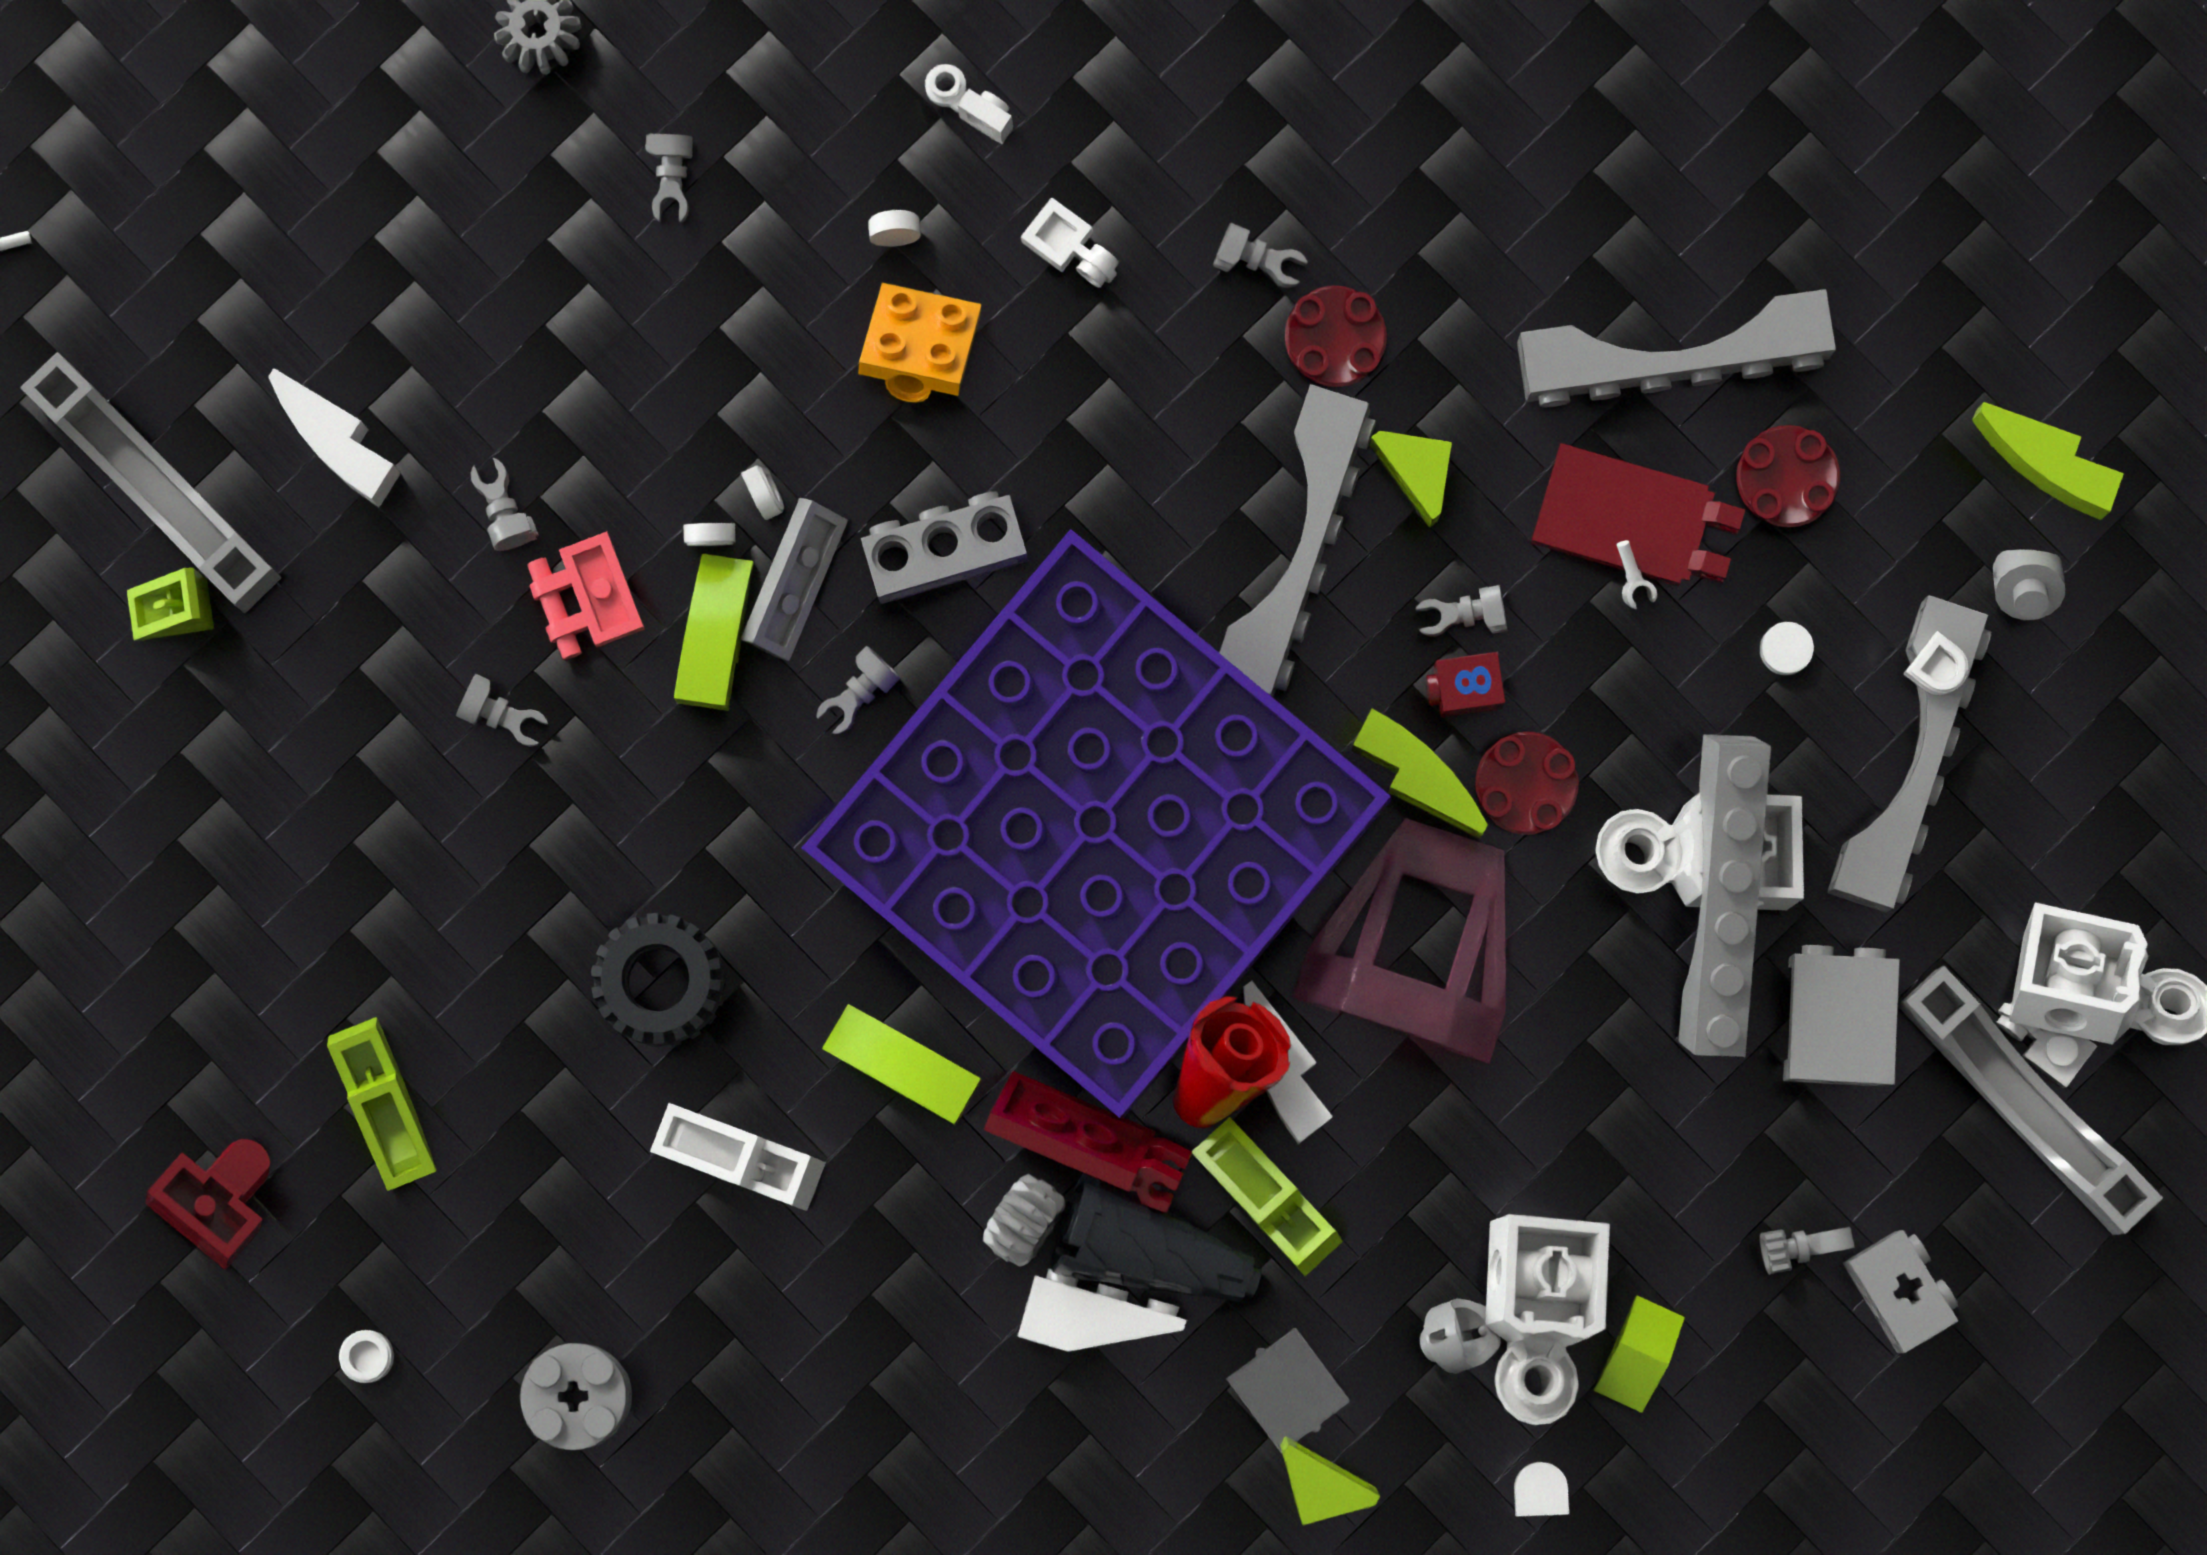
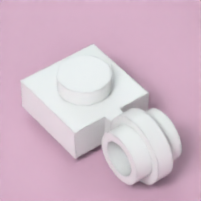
M948 64L939 65L928 73L925 80V88L929 99L933 103L944 107L949 106L959 113V118L1000 144H1003L1013 129L1012 116L1007 113L1009 106L1004 101L987 91H984L981 96L970 89L966 92L965 77L955 66ZM944 79L955 83L954 87L947 92L940 91L937 88V84Z
M1053 198L1049 200L1021 236V241L1024 245L1061 272H1063L1075 256L1081 262L1076 268L1078 273L1096 287H1101L1104 282L1110 283L1117 275L1114 269L1119 262L1110 252L1097 244L1091 250L1083 246L1093 234L1092 227Z
M2012 1002L2010 1004L2004 1003L1998 1011L2001 1017L1996 1024L2018 1041H2022L2026 1035L2030 1037L2033 1041L2021 1057L2060 1087L2066 1088L2096 1049L2097 1045L2089 1039L2009 1022Z

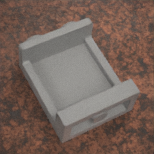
M1803 945L1802 954H1793L1789 957V968H1792L1788 1059L1784 1060L1783 1081L1876 1087L1894 1085L1899 959H1886V950L1855 948L1854 957L1833 956L1834 947Z

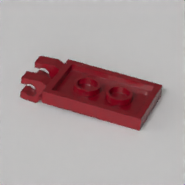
M1560 443L1531 544L1625 571L1617 544L1628 540L1642 576L1676 586L1680 585L1682 579L1689 581L1691 575L1723 584L1731 558L1709 551L1698 550L1705 527L1737 535L1745 509L1722 502H1713L1715 493L1708 491V485Z
M1012 1071L990 1112L984 1128L987 1132L1126 1191H1135L1142 1205L1163 1212H1167L1174 1195L1167 1191H1157L1152 1183L1176 1191L1183 1173L1162 1163V1161L1171 1160L1178 1167L1185 1169L1192 1154V1151L1165 1137L1154 1138L1156 1131L1126 1118H1119L1114 1113L1015 1071Z

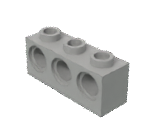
M996 491L987 492L970 498L968 500L969 507L950 512L948 506H940L920 513V521L900 527L899 521L893 520L871 527L869 529L871 535L861 538L880 604L1027 562V552L1010 495L999 498ZM988 519H999L1007 526V533L1000 541L986 542L978 535L980 525ZM940 533L951 534L958 541L956 550L946 557L936 556L929 550L930 541ZM897 547L906 551L908 561L902 569L887 571L880 565L881 555L887 549Z

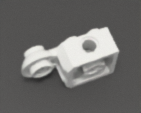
M1700 793L1683 806L1672 825H1668L1666 821L1656 814L1640 809L1621 811L1606 821L1598 834L1595 850L1598 865L1610 882L1621 890L1634 893L1655 891L1666 883H1672L1686 907L1701 906L1703 824ZM1767 795L1757 909L1788 910L1804 899L1802 796ZM1625 843H1633L1641 848L1644 854V863L1642 865L1634 864L1627 858L1624 849Z
M2035 903L2023 935L2009 1022L2108 1044L2115 1043L2129 1028L2142 1030L2153 1041L2162 1045H2184L2199 1040L2207 1033V985L2195 975L2180 969L2162 968L2149 972L2146 975L2142 974L2148 959L2146 952L2148 944L2139 925ZM2164 1009L2172 1010L2178 1015L2167 1013Z
M1511 1214L1490 1221L1485 1326L1507 1341V1351L1498 1362L1495 1375L1496 1391L1505 1410L1519 1421L1533 1425L1552 1423L1564 1416L1575 1402L1578 1390L1577 1371L1566 1352V1346L1578 1343L1605 1329L1610 1224ZM1528 1369L1535 1371L1541 1379L1542 1386L1537 1396L1532 1395L1525 1386L1524 1378Z

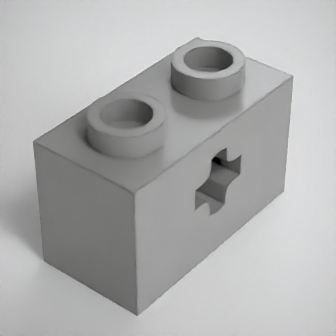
M1904 1230L1893 1232L1843 1262V1265L1897 1353H1906L1958 1321L1952 1311L1958 1307L1954 1295L1942 1279L1935 1283L1925 1264L1931 1261L1925 1247L1915 1234L1907 1237ZM1899 1276L1902 1280L1912 1279L1916 1287L1910 1291L1913 1301L1910 1302L1907 1298H1896L1893 1291L1899 1287L1896 1277Z

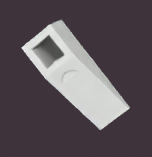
M1049 1269L1046 1279L1038 1276L1034 1278L1018 1337L1065 1351H1073L1184 1330L1186 1320L1176 1317L1179 1309L1178 1306L1150 1298L1146 1308L1126 1302L1129 1294L1127 1291L1099 1284L1096 1293L1076 1288L1077 1278H1067L1053 1273Z

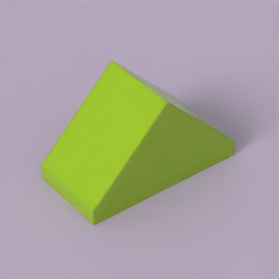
M1385 431L1377 432L1371 437L1370 448L1427 525L1431 527L1438 522L1441 514L1452 442Z
M183 568L127 590L134 640H146L214 629L207 578L194 568Z
M1636 1295L1593 1391L1642 1413L1669 1366L1685 1317Z
M1287 1436L1284 1437L1280 1446L1303 1525L1375 1506L1380 1497L1376 1487Z

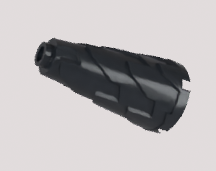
M1083 1173L1074 1189V1191L1082 1193L1080 1204L1069 1201L1054 1250L1052 1261L1056 1263L1051 1268L1053 1273L1067 1278L1109 1282L1149 1291H1169L1200 1297L1204 1295L1241 1303L1244 1296L1253 1298L1262 1272L1261 1268L1254 1266L1255 1257L1224 1244L1215 1236L1192 1226L1190 1222L1173 1213L1163 1212L1142 1205L1140 1199L1129 1191L1089 1174Z

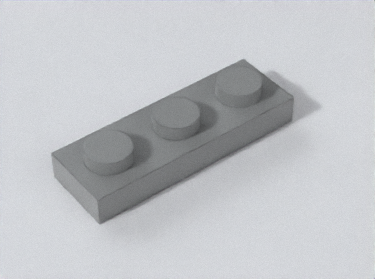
M799 498L741 640L776 658L790 661L846 527L847 519L812 500Z

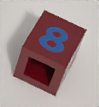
M1498 652L1436 660L1433 666L1434 674L1426 675L1430 706L1439 705L1441 718L1500 710L1505 704Z

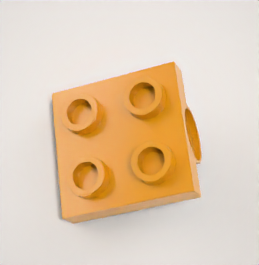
M882 283L859 360L858 374L886 380V388L890 394L906 402H922L929 397L931 390L958 396L979 323L982 304Z

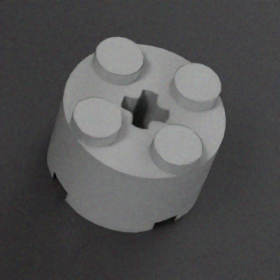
M564 1344L551 1348L532 1362L521 1387V1407L525 1420L535 1436L561 1449H584L602 1444L620 1429L630 1412L632 1388L624 1368L607 1351L589 1344ZM574 1381H578L579 1390L588 1391L589 1394L588 1401L579 1404L578 1412L574 1411L573 1403L565 1402L564 1397L566 1391L573 1389Z

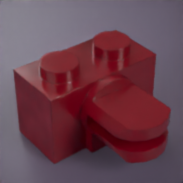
M240 1139L231 1143L206 1171L184 1153H181L147 1191L146 1205L226 1270L260 1231L263 1219L245 1204L268 1178L270 1168L268 1153L262 1145L255 1141Z

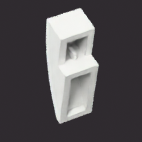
M273 369L269 375L270 382L282 407L300 435L321 460L346 484L380 507L401 473L394 464L360 444L368 431L367 427L361 420L278 370Z
M1250 981L1243 987L1244 1005L1251 1006L1255 1002L1267 1008L1280 1020L1290 1037L1291 1048L1288 1050L1289 1069L1281 1081L1266 1092L1278 1116L1297 1144H1300L1333 1117L1301 1077L1314 1067L1317 1062L1253 981Z
M671 1103L667 1106L650 1150L652 1153L805 1211L809 1208L826 1163Z

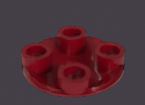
M1326 286L1313 290L1303 296L1293 307L1285 327V344L1292 363L1305 377L1324 386L1343 387L1363 380L1378 366L1386 347V326L1373 298L1364 292L1343 286Z
M1794 425L1773 427L1757 435L1747 444L1737 467V486L1744 504L1762 521L1779 527L1802 526L1819 518L1831 506L1837 495L1840 483L1838 460L1824 437L1814 430Z
M1536 732L1513 733L1495 742L1483 755L1477 768L1475 780L1479 804L1489 819L1502 829L1521 835L1542 833L1561 823L1574 806L1579 785L1573 756L1553 738Z

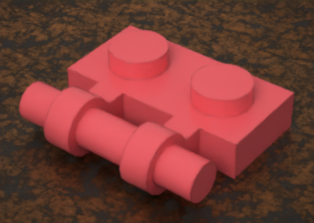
M607 532L560 549L559 552L566 568L562 571L552 574L546 558L536 559L527 564L533 580L529 587L534 600L541 601L549 622L545 629L550 642L557 643L563 660H568L582 654L576 635L589 629L595 646L600 647L645 629ZM573 587L582 612L568 617L560 592Z

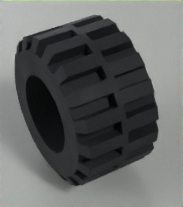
M659 913L647 914V917L638 919L634 917L627 920V925L621 929L615 928L608 934L610 939L604 946L600 945L596 952V955L599 957L596 966L592 965L591 977L594 978V987L591 989L593 997L600 1007L598 1010L615 1030L637 1043L640 1042L653 1047H660V1045L675 1046L682 1044L681 1041L688 1038L694 1039L701 1034L700 1030L705 1025H711L717 1017L714 1014L718 1006H722L724 1001L723 987L726 984V973L723 971V960L720 953L712 944L713 942L699 928L680 917L673 915L661 916ZM655 950H666L678 955L686 964L689 972V986L684 997L675 1006L664 1011H652L643 1008L634 1000L629 989V977L632 968L642 956Z

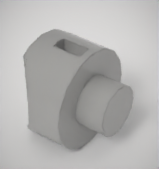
M2006 550L1997 556L1993 564L1995 598L2002 611L2011 617L2021 620H2035L2050 615L2061 605L2065 597V582L2062 561L2058 555L2036 550Z
M1454 1299L1429 1310L1425 1317L1424 1330L1420 1335V1345L1423 1353L1430 1361L1436 1362L1447 1372L1456 1374L1485 1363L1500 1347L1501 1338L1485 1326L1486 1306L1469 1300ZM1478 1329L1479 1334L1483 1337L1473 1340L1472 1331Z

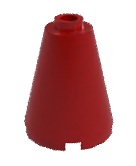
M1224 997L1211 1001L1197 1015L1192 1024L1173 1096L1174 1109L1184 1122L1196 1128H1209L1274 1087L1284 1077L1290 1066V1062H1288V1050L1291 1048L1290 1037L1280 1020L1264 1006L1255 1002L1251 1006L1236 1003L1237 997Z

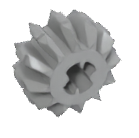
M507 0L513 12H497L496 20L504 28L494 33L497 44L506 45L502 52L504 59L507 62H511L519 58V68L524 73H528L532 69L535 61L538 62L542 74L550 73L548 60L553 58L556 59L558 64L566 66L569 61L562 49L577 50L580 45L578 38L571 34L581 29L579 18L569 16L573 10L572 3L569 0H561L557 3L556 0H527L522 3L519 0ZM538 23L540 28H543L544 25L547 33L541 38H537L535 33L531 36L530 26Z
M1030 1174L1021 1177L1018 1182L1013 1184L1010 1191L995 1209L984 1231L983 1241L993 1249L996 1255L1018 1266L1029 1263L1031 1258L1036 1256L1039 1249L1044 1246L1046 1240L1054 1231L1056 1224L1061 1219V1214L1065 1210V1199L1056 1192L1055 1187L1043 1179L1039 1180Z

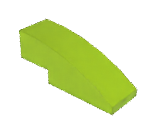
M1983 402L1975 411L1972 421L1990 445L2016 471L2039 489L2069 507L2099 520L2103 519L2111 511L2124 473L2075 456L2081 436Z
M702 554L674 693V699L677 703L729 710L735 665L739 660L741 637L754 565L753 561Z
M1372 708L1351 751L1396 773L1388 793L1480 839L1488 824L1473 798L1452 770L1426 744L1403 726Z
M849 1004L822 1048L955 1126L982 1082L981 1078Z
M372 1018L330 1035L327 1047L347 1090L348 1102L387 1191L436 1172V1166L414 1106L378 1018Z
M1230 1117L1192 1151V1154L1304 1276L1310 1273L1343 1242L1335 1229L1302 1196L1291 1181Z

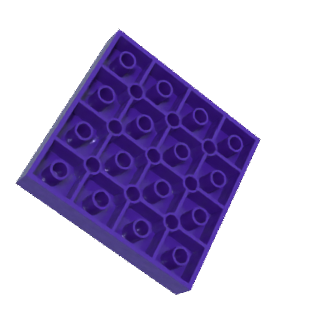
M1070 529L803 845L802 849L1114 1114L1124 1119L1188 1043L1192 1024L1197 1015L1211 1001L1224 998L1231 992L1391 802V796Z

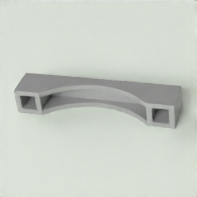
M1826 289L1775 296L1756 317L1735 332L1712 343L1682 351L1645 352L1620 348L1595 339L1572 325L1521 332L1517 341L1526 402L1539 400L1540 407L1564 405L1570 402L1569 396L1590 393L1591 400L1610 399L1620 396V389L1640 386L1642 393L1660 392L1672 388V381L1691 379L1693 386L1710 385L1722 381V374L1742 372L1744 379L1760 378L1773 374L1772 367L1792 365L1793 371L1796 372L1809 371L1823 367V360L1830 359L1836 350Z
M58 352L20 387L242 612L246 613L282 578Z
M1311 384L1294 431L1296 444L1305 465L1308 483L1307 516L1301 542L1288 570L1273 591L1250 613L1228 626L1220 650V654L1273 698L1277 689L1286 691L1295 662L1287 660L1293 640L1302 643L1311 617V613L1303 611L1309 592L1318 594L1321 589L1327 565L1320 563L1325 545L1335 546L1344 518L1337 515L1336 512L1342 495L1351 498L1360 468L1352 465L1358 447L1367 450L1376 424V420L1369 418L1370 407L1368 402Z
M1930 595L1921 602L1906 648L1910 664L1938 631L1964 652L1968 661V674L1964 683L1958 689L1946 695L1928 693L1917 685L1920 701V733L1913 763L1901 789L1887 809L1869 827L1842 845L1827 891L1828 894L1885 913L1894 908L1895 902L1900 904L1905 902L1913 878L1912 874L1905 871L1911 853L1920 854L1928 833L1929 826L1921 824L1927 804L1931 806L1936 805L1944 783V777L1937 775L1942 757L1950 758L1959 737L1960 728L1954 727L1953 722L1958 707L1966 709L1974 691L1976 680L1968 677L1974 658L1978 660L1983 659L1990 641L1991 631L1984 629L1988 617L1987 614Z
M1703 735L1699 782L1703 824L1702 897L1693 958L1682 993L1679 1042L1694 1055L1745 1057L1771 751V746L1751 736Z
M1945 966L1933 971L1898 1004L1903 1013L2112 1235L2125 1234L2163 1198L2126 1158L2094 1132L2052 1091L2009 1043L1981 1004Z

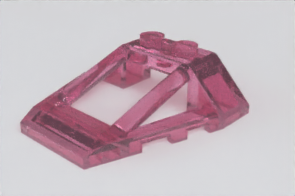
M1405 818L1308 948L1292 998L1338 1014L1345 1012L1438 1043L1440 1048L1489 1064L1505 1016L1504 850ZM1403 873L1474 896L1445 989L1373 965ZM1376 887L1354 958L1350 959L1334 955ZM1487 927L1481 1003L1465 997Z

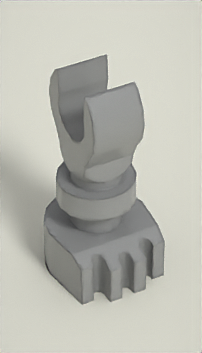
M677 134L646 135V151L654 157L662 159V166L656 167V177L661 178L660 189L652 203L653 214L659 222H661L662 204L668 199H675L679 202V221L681 223L688 217L689 205L682 192L681 179L687 178V167L682 166V159L692 158V136Z
M1230 223L1215 258L1214 267L1228 272L1240 259L1247 262L1246 267L1256 271L1257 267H1260L1281 287L1291 288L1299 284V281L1282 273L1281 263L1288 260L1305 267L1307 260L1303 254L1291 249L1284 251L1267 249V243L1258 239L1254 244L1247 241L1250 233L1249 230Z
M493 458L498 470L497 480L492 484L482 483L477 469L473 466L471 481L477 491L487 499L489 504L486 507L488 519L495 521L487 529L493 548L497 551H504L535 540L538 532L531 517H527L523 513H516L518 508L515 500L509 498L507 494L509 474L503 464Z
M1500 585L1479 588L1480 599L1471 600L1470 596L1460 597V603H1444L1436 599L1422 601L1416 607L1417 612L1436 609L1441 613L1442 617L1438 625L1419 629L1420 632L1428 637H1436L1443 634L1451 626L1464 623L1465 627L1475 626V620L1484 619L1486 626L1492 634L1508 631Z
M867 646L856 656L857 666L863 674L858 679L853 676L846 683L849 686L847 690L840 696L827 699L818 708L817 719L819 720L833 707L839 706L843 709L845 714L844 720L833 731V734H842L851 729L857 710L863 702L869 704L875 698L873 692L877 687L887 693L900 679L899 675Z
M475 674L462 699L456 716L474 725L481 716L488 719L486 725L496 729L500 725L510 730L516 740L522 745L529 747L539 745L537 741L524 736L520 731V727L526 719H534L548 726L544 715L531 709L516 710L508 707L509 701L501 697L497 701L489 698L490 680Z
M1850 1227L1805 1235L1804 1231L1793 1232L1792 1238L1786 1239L1785 1232L1782 1229L1760 1234L1761 1252L1768 1274L1790 1271L1792 1269L1791 1259H1796L1798 1263L1809 1262L1812 1255L1855 1248Z

